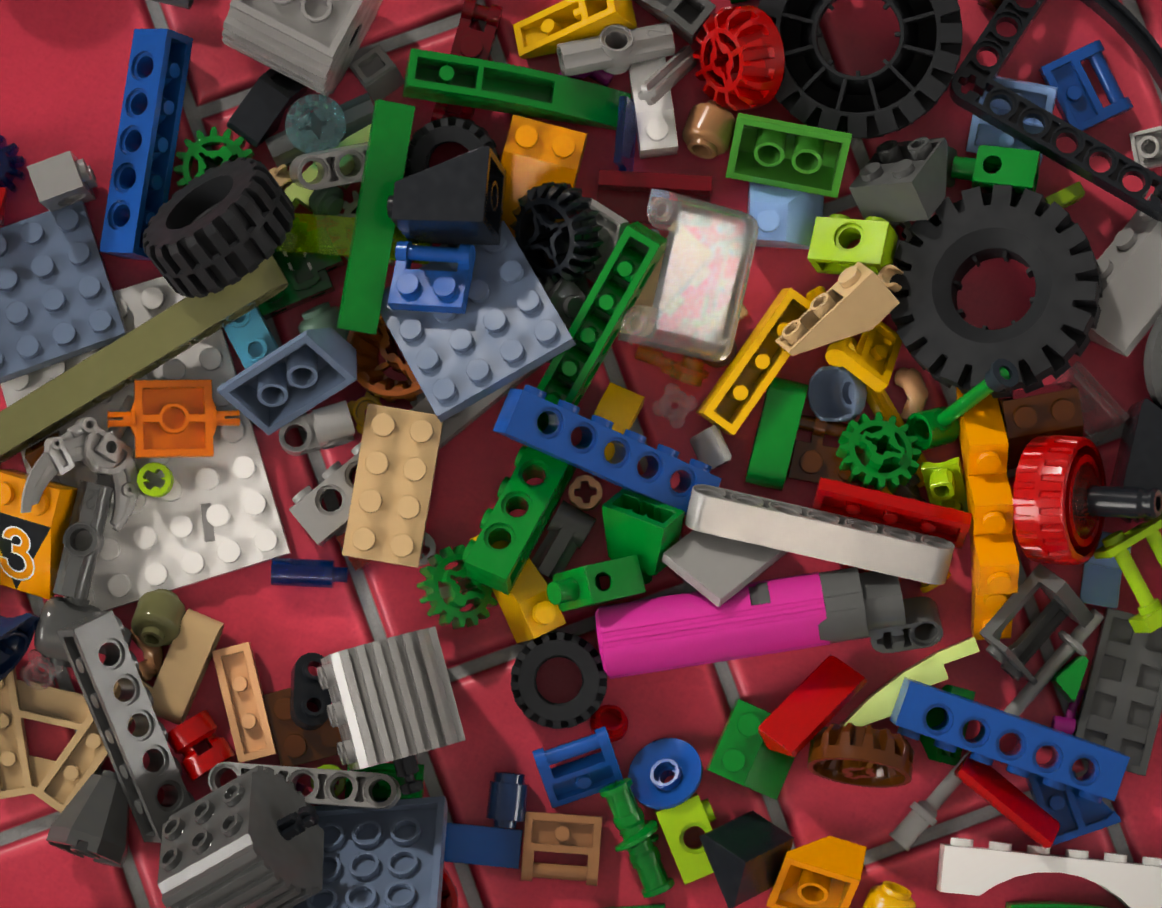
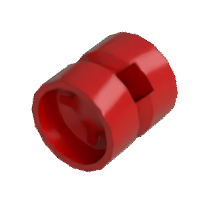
M207 709L194 715L167 733L168 743L174 753L183 754L184 759L181 764L192 782L209 773L218 763L226 762L235 756L225 737H217L215 734L218 726ZM206 741L210 749L198 756L193 748Z

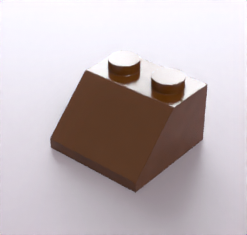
M1069 381L1045 385L1027 394L1024 389L1013 391V397L998 398L1009 443L1007 470L1017 468L1024 448L1035 437L1050 435L1083 437L1084 423L1079 389Z

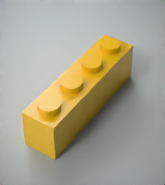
M793 288L782 289L696 413L711 424L718 426L725 434L735 435L790 356L775 340L782 335V331L788 323L801 317L810 308L811 302Z

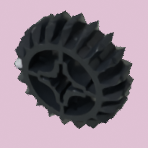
M548 182L543 183L541 186L533 187L527 191V195L518 199L520 207L512 211L517 221H514L509 226L515 230L514 238L537 278L541 276L543 284L547 281L545 278L547 275L551 277L554 284L561 279V276L566 281L576 282L586 277V273H590L591 270L595 269L594 261L602 257L597 247L604 243L599 237L598 232L604 226L596 222V216L600 211L591 210L592 198L582 197V189L572 188L570 183Z

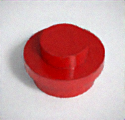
M604 705L591 716L590 729L595 734V729L605 726L610 741L615 742L626 735L628 719L623 710L618 706Z

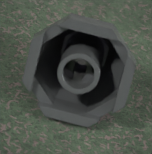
M103 770L101 775L92 774L51 825L46 839L50 845L82 858L84 856L94 858V862L103 865L123 868L128 855L130 806L116 773Z

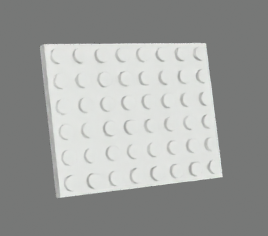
M163 276L114 291L127 333L186 298V296L176 293ZM223 328L138 379L212 380V399L216 410H238L218 393V386L237 375ZM104 347L1 383L7 407ZM134 382L41 440L58 430L63 435L67 432L68 428L75 425L79 418L83 417L95 418L98 426L107 432L109 429L107 421L114 420L107 419V411L118 412L127 395L134 397ZM240 412L239 417L225 418H240L239 426H217L213 436V457L135 458V438L131 427H127L120 440L133 449L132 457L136 462L135 467L140 471L148 463H160L171 470L174 484L168 494L159 498L148 496L139 490V496L135 500L136 506L133 513L128 517L129 520L119 532L113 530V525L110 524L114 508L113 491L103 532L104 545L101 552L98 553L87 600H90L89 605H93L101 611H108L137 602L142 595L157 589L172 591L291 554L252 422L243 413ZM26 449L21 451V456L26 472L29 474L32 468L25 458ZM82 460L74 462L76 465L74 468L61 476L56 474L51 480L75 488L79 487L80 480L113 488L110 475H100L92 472L84 465ZM161 470L157 474L149 472L146 479L150 480V483H146L147 487L150 490L154 486L162 488L165 484V481L161 479V477H165L164 473ZM211 503V506L206 512V518L214 526L215 541L210 542L204 541L201 504ZM83 530L77 534L75 545L79 551L87 550L92 544V536L88 530Z

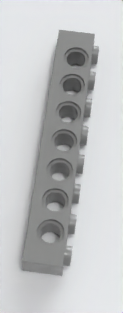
M542 365L446 419L443 423L439 450L506 396L510 388L517 387ZM424 392L416 396L417 400L410 402L413 407L412 411L435 414ZM361 442L351 450L354 456L344 465L338 461L321 475L324 478L322 483L314 489L309 485L292 498L295 505L289 511L319 546H323L347 526L354 487L352 473L357 469ZM329 491H338L342 496L340 508L332 512L326 511L322 505L324 495Z

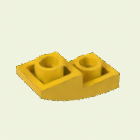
M610 382L594 415L613 422L612 430L624 434L626 429H631L642 409L644 396ZM612 442L608 443L604 450L607 461L615 453V447Z

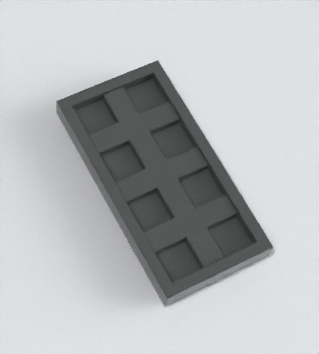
M1107 607L1104 612V620L1101 623L1073 736L1124 753L1130 757L1125 771L1146 776L1162 712V627L1152 633H1135L1128 621L1135 614Z

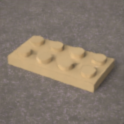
M368 403L342 551L343 556L419 568L444 421L440 422L436 414Z

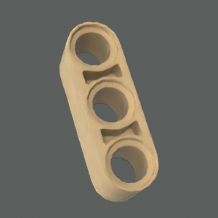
M191 609L186 611L181 620L180 633L172 641L151 691L154 700L152 707L156 716L177 725L184 722L213 656L212 651L217 647L224 629V623Z

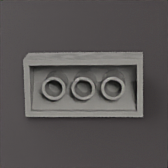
M1137 210L1125 227L1116 234L1113 242L1100 258L1096 260L1099 266L1097 267L1102 279L1103 298H1099L1098 302L1101 313L1097 328H1091L1088 333L1092 342L1126 357L1142 340L1162 312V222L1153 219L1140 210Z

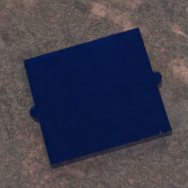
M620 96L614 163L619 167V171H633L636 142L634 100L629 99L628 96Z

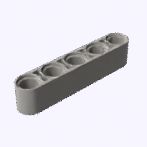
M221 762L211 769L208 776L209 787L214 791L221 787L220 778L225 771L232 769L237 777L259 765L263 766V770L268 767L273 769L274 775L282 774L284 781L290 780L295 785L294 790L297 792L296 784L299 778L309 775L314 781V788L309 795L305 796V803L314 805L384 810L395 806L401 797L400 785L395 778L373 772ZM342 778H348L352 783V793L348 798L340 800L334 792L335 784ZM385 780L391 787V795L386 801L379 803L374 799L372 790L376 783Z

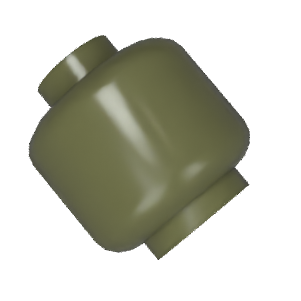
M157 589L145 593L139 598L132 618L131 627L133 633L145 645L150 647L172 644V641L180 633L181 620L186 613L185 606L175 593L166 589Z

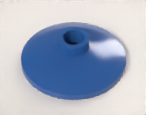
M677 738L659 739L643 747L631 762L628 778H631L633 784L630 788L634 797L644 806L658 810L670 809L684 803L695 793L702 779L703 766L695 748L686 741ZM674 776L672 780L664 783L667 777Z

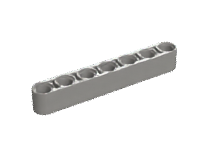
M697 484L692 487L685 518V525L698 532L933 585L945 584L955 548L952 542L937 536L705 484Z

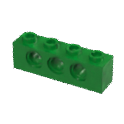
M525 445L518 451L514 463L516 468L512 476H506L500 484L497 493L499 499L493 509L488 508L484 513L480 523V529L482 530L476 541H469L462 560L465 562L468 578L507 595L512 590L576 471V467ZM532 478H540L543 480V482L538 485H529L526 483L528 480ZM516 509H522L526 511V513L520 517H513L509 515L511 511ZM497 541H506L510 543L507 547L503 549H496L492 547V545Z

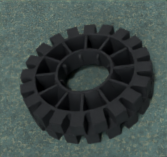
M760 0L758 8L763 10L773 20L780 33L784 47V75L775 98L791 115L808 126L850 133L852 138L865 139L882 137L895 131L898 132L913 124L914 121L925 115L938 103V100L950 85L960 60L963 27L957 0H882L886 3L883 8L887 10L891 7L898 18L900 32H895V37H900L899 45L889 62L886 59L883 60L885 64L883 68L864 76H860V71H856V76L836 71L831 67L834 61L830 59L826 62L820 52L818 38L823 37V33L818 32L819 23L828 8L831 11L835 9L832 4L837 0Z
M993 185L992 193H983L980 186L961 191L962 200L952 203L948 196L936 209V214L929 220L915 221L909 228L913 235L909 243L901 240L893 258L898 264L897 268L902 270L904 274H895L890 280V283L894 282L902 286L899 292L891 291L900 302L890 312L891 318L897 326L898 331L896 332L912 357L923 370H927L935 380L948 388L953 385L958 387L961 393H967L985 379L986 372L990 370L995 360L1003 358L1010 361L1016 367L1019 380L1012 388H1004L1000 392H992V397H1013V390L1023 388L1027 394L1044 387L1042 380L1052 374L1057 379L1071 368L1068 360L1074 354L1081 357L1091 340L1088 333L1091 328H1097L1101 313L1098 302L1099 298H1103L1102 279L1097 268L1099 266L1089 241L1079 224H1075L1069 213L1055 201L1050 205L1045 201L1042 194L1026 188L1023 194L1015 193L1013 186ZM992 258H1003L1004 261L1009 262V259H1013L1028 268L1025 271L1029 278L1035 277L1036 291L1035 297H1030V309L1019 321L1015 322L1013 320L1011 322L1012 325L1002 329L989 330L984 325L981 329L964 320L966 314L963 309L958 310L957 292L962 290L961 281L975 265L979 267L982 261Z

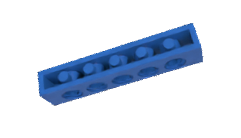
M134 29L99 252L123 259L150 260L143 249V233L148 228L150 219L158 213V209L163 203L168 202L193 38L170 29Z
M525 385L523 390L509 389L492 430L626 490L683 510L685 515L687 514L691 491L694 485L705 484L719 487L722 478L710 473L712 467L706 463L691 458L688 464L677 459L680 452L658 444L656 449L645 444L647 437L626 429L624 434L612 430L614 423L593 414L591 419L579 415L581 408L560 399L557 405L545 400L546 392L530 385ZM546 412L549 422L546 429L541 432L537 426V419L541 413ZM576 427H579L582 432V439L578 445L574 446L571 442V433ZM612 442L615 447V453L607 461L604 450L606 445ZM645 456L648 463L647 470L644 474L640 475L637 465L639 460ZM678 471L680 482L675 489H672L670 479L673 473Z
M904 677L890 717V721L894 725L899 726L897 733L915 740H919L921 734L934 738L933 745L952 753H956L957 747L971 751V759L992 766L994 760L1008 764L1006 771L1024 778H1028L1030 772L1043 776V784L1061 791L1065 790L1066 785L1080 789L1078 796L1101 804L1102 798L1115 801L1130 759L1129 756L1114 749ZM933 708H942L944 719L941 724L935 727L928 726L926 722L927 713ZM971 720H978L980 724L979 734L973 739H965L963 736L964 725ZM1007 733H1014L1016 736L1015 747L1008 752H1002L999 747L1000 739ZM1043 746H1051L1052 758L1046 764H1037V751ZM1086 758L1089 765L1087 772L1083 776L1074 777L1072 773L1073 764L1078 759Z

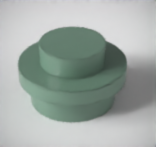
M338 186L314 190L309 199V208L313 211V215L321 221L337 216L344 204L343 190Z

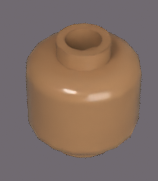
M714 100L696 104L690 110L682 131L683 141L693 155L704 159L715 158V156L722 155L728 150L733 137L736 119L728 109L717 105Z

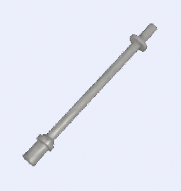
M1093 608L1090 612L1094 615V618L1085 628L1078 625L1070 635L1061 630L1058 635L1063 643L1034 675L1038 682L1035 686L1028 682L1004 711L1020 716L1075 652L1085 656L1088 652L1082 644L1104 620V616ZM968 751L926 800L919 801L918 803L914 801L909 806L912 810L895 830L889 834L905 850L909 851L913 843L929 825L933 827L938 822L935 819L937 817V810L962 782L954 775V771L971 751Z

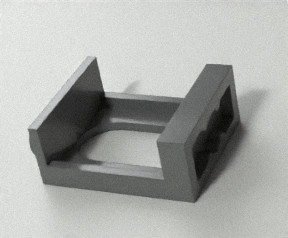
M1039 563L1019 586L1018 593L1012 594L979 633L989 644L985 650L1002 664L1000 667L1016 681L1023 677L1035 686L1038 681L1024 665L1067 616L1085 628L1094 618V615L1065 580ZM1041 588L1051 602L1018 640L1007 647L1000 642L1003 630L1035 592Z

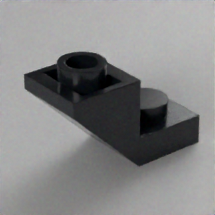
M269 69L259 77L229 119L227 127L257 148L266 138H269L278 130L285 110L304 95L308 87L273 69Z

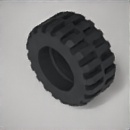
M245 157L237 158L235 161L228 160L218 167L206 170L200 177L196 176L183 189L176 191L167 203H163L158 209L156 216H153L148 222V228L144 230L143 249L176 293L189 298H194L195 296L199 298L206 297L211 292L214 294L224 290V287L239 282L243 276L249 272L251 274L259 267L258 265L265 259L268 260L275 253L276 247L282 245L286 239V233L290 232L293 227V220H295L294 206L262 162Z

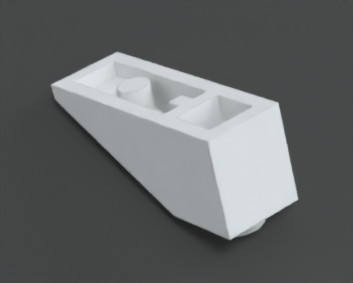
M665 57L633 63L628 70L640 159L676 155L678 151L671 89L653 105H648L645 100H640L638 97V93L642 90L641 85L666 63Z

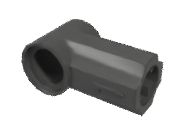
M563 500L547 528L548 534L532 558V563L537 570L550 579L553 578L554 574L564 572L576 549H580L596 518Z

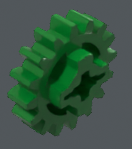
M211 127L210 136L207 137L198 130L196 131L198 140L195 143L189 139L184 140L188 148L187 152L177 151L176 156L183 162V165L175 166L174 172L184 176L176 183L180 189H183L193 179L191 168L194 159L198 162V173L194 176L195 178L196 176L200 177L209 169L205 159L216 165H221L228 160L235 161L238 157L252 158L255 154L252 149L242 151L246 144L245 139L241 136L232 141L233 132L230 129H227L223 136H220L217 128ZM212 145H222L219 150L207 151L205 149Z
M877 412L873 420H870L865 413L861 415L858 423L851 420L838 440V443L841 445H839L836 451V456L844 458L839 466L840 471L850 470L851 474L848 478L850 483L858 479L862 482L861 487L868 488L871 485L874 486V489L881 492L885 486H887L891 493L896 492L900 484L906 486L920 465L917 463V460L921 455V450L913 448L918 440L917 436L908 437L905 434L909 425L896 426V416L894 415L888 421H884L881 412Z
M465 545L455 546L453 550L449 546L440 549L439 554L429 556L427 559L431 566L423 567L419 571L426 577V581L417 584V588L426 591V595L419 599L420 603L429 602L431 605L427 615L431 617L439 614V625L444 626L452 621L453 629L463 628L465 624L467 627L477 625L478 619L482 620L490 616L487 608L497 606L498 601L491 597L493 593L491 587L467 577L465 562L462 560ZM449 563H458V565L456 567H453V569H444V567ZM465 604L474 605L466 612L460 611V608L465 607Z

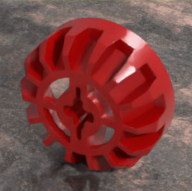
M744 5L720 8L717 13L708 16L703 24L704 29H700L695 40L702 46L701 49L693 53V58L700 59L701 70L696 72L695 75L700 81H707L702 90L722 108L739 111L762 107L774 98L780 88L784 75L785 55L780 33L773 20L763 10L755 6Z

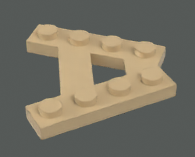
M14 668L0 681V799L34 794L62 813L89 777L97 773L107 759L108 753L83 694L17 680L16 668ZM142 680L143 685L151 693L153 687ZM118 681L115 683L113 689L114 695L117 699L121 693V687ZM133 717L128 722V728L134 720ZM24 718L75 729L77 732L56 761L32 756L29 754Z

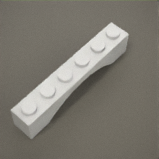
M951 837L950 844L940 843L936 889L940 892L980 896L995 885L1017 876L1033 873H1064L1079 876L1098 884L1114 895L1126 908H1162V858L1143 856L1142 863L1127 862L1128 855L1104 852V860L1089 858V851L1066 849L1065 856L1050 854L1051 847L1043 848L1038 845H1027V852L1012 850V843L989 841V848L974 847L973 839Z

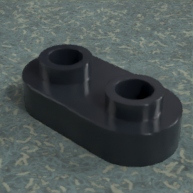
M317 653L302 655L291 671L290 715L293 722L304 730H316L329 718L327 713V705L331 704L328 689L322 690L318 675L314 676L308 671L309 666L316 668L322 666L320 659L324 658V656ZM312 702L316 704L318 712L310 711L307 708V703Z

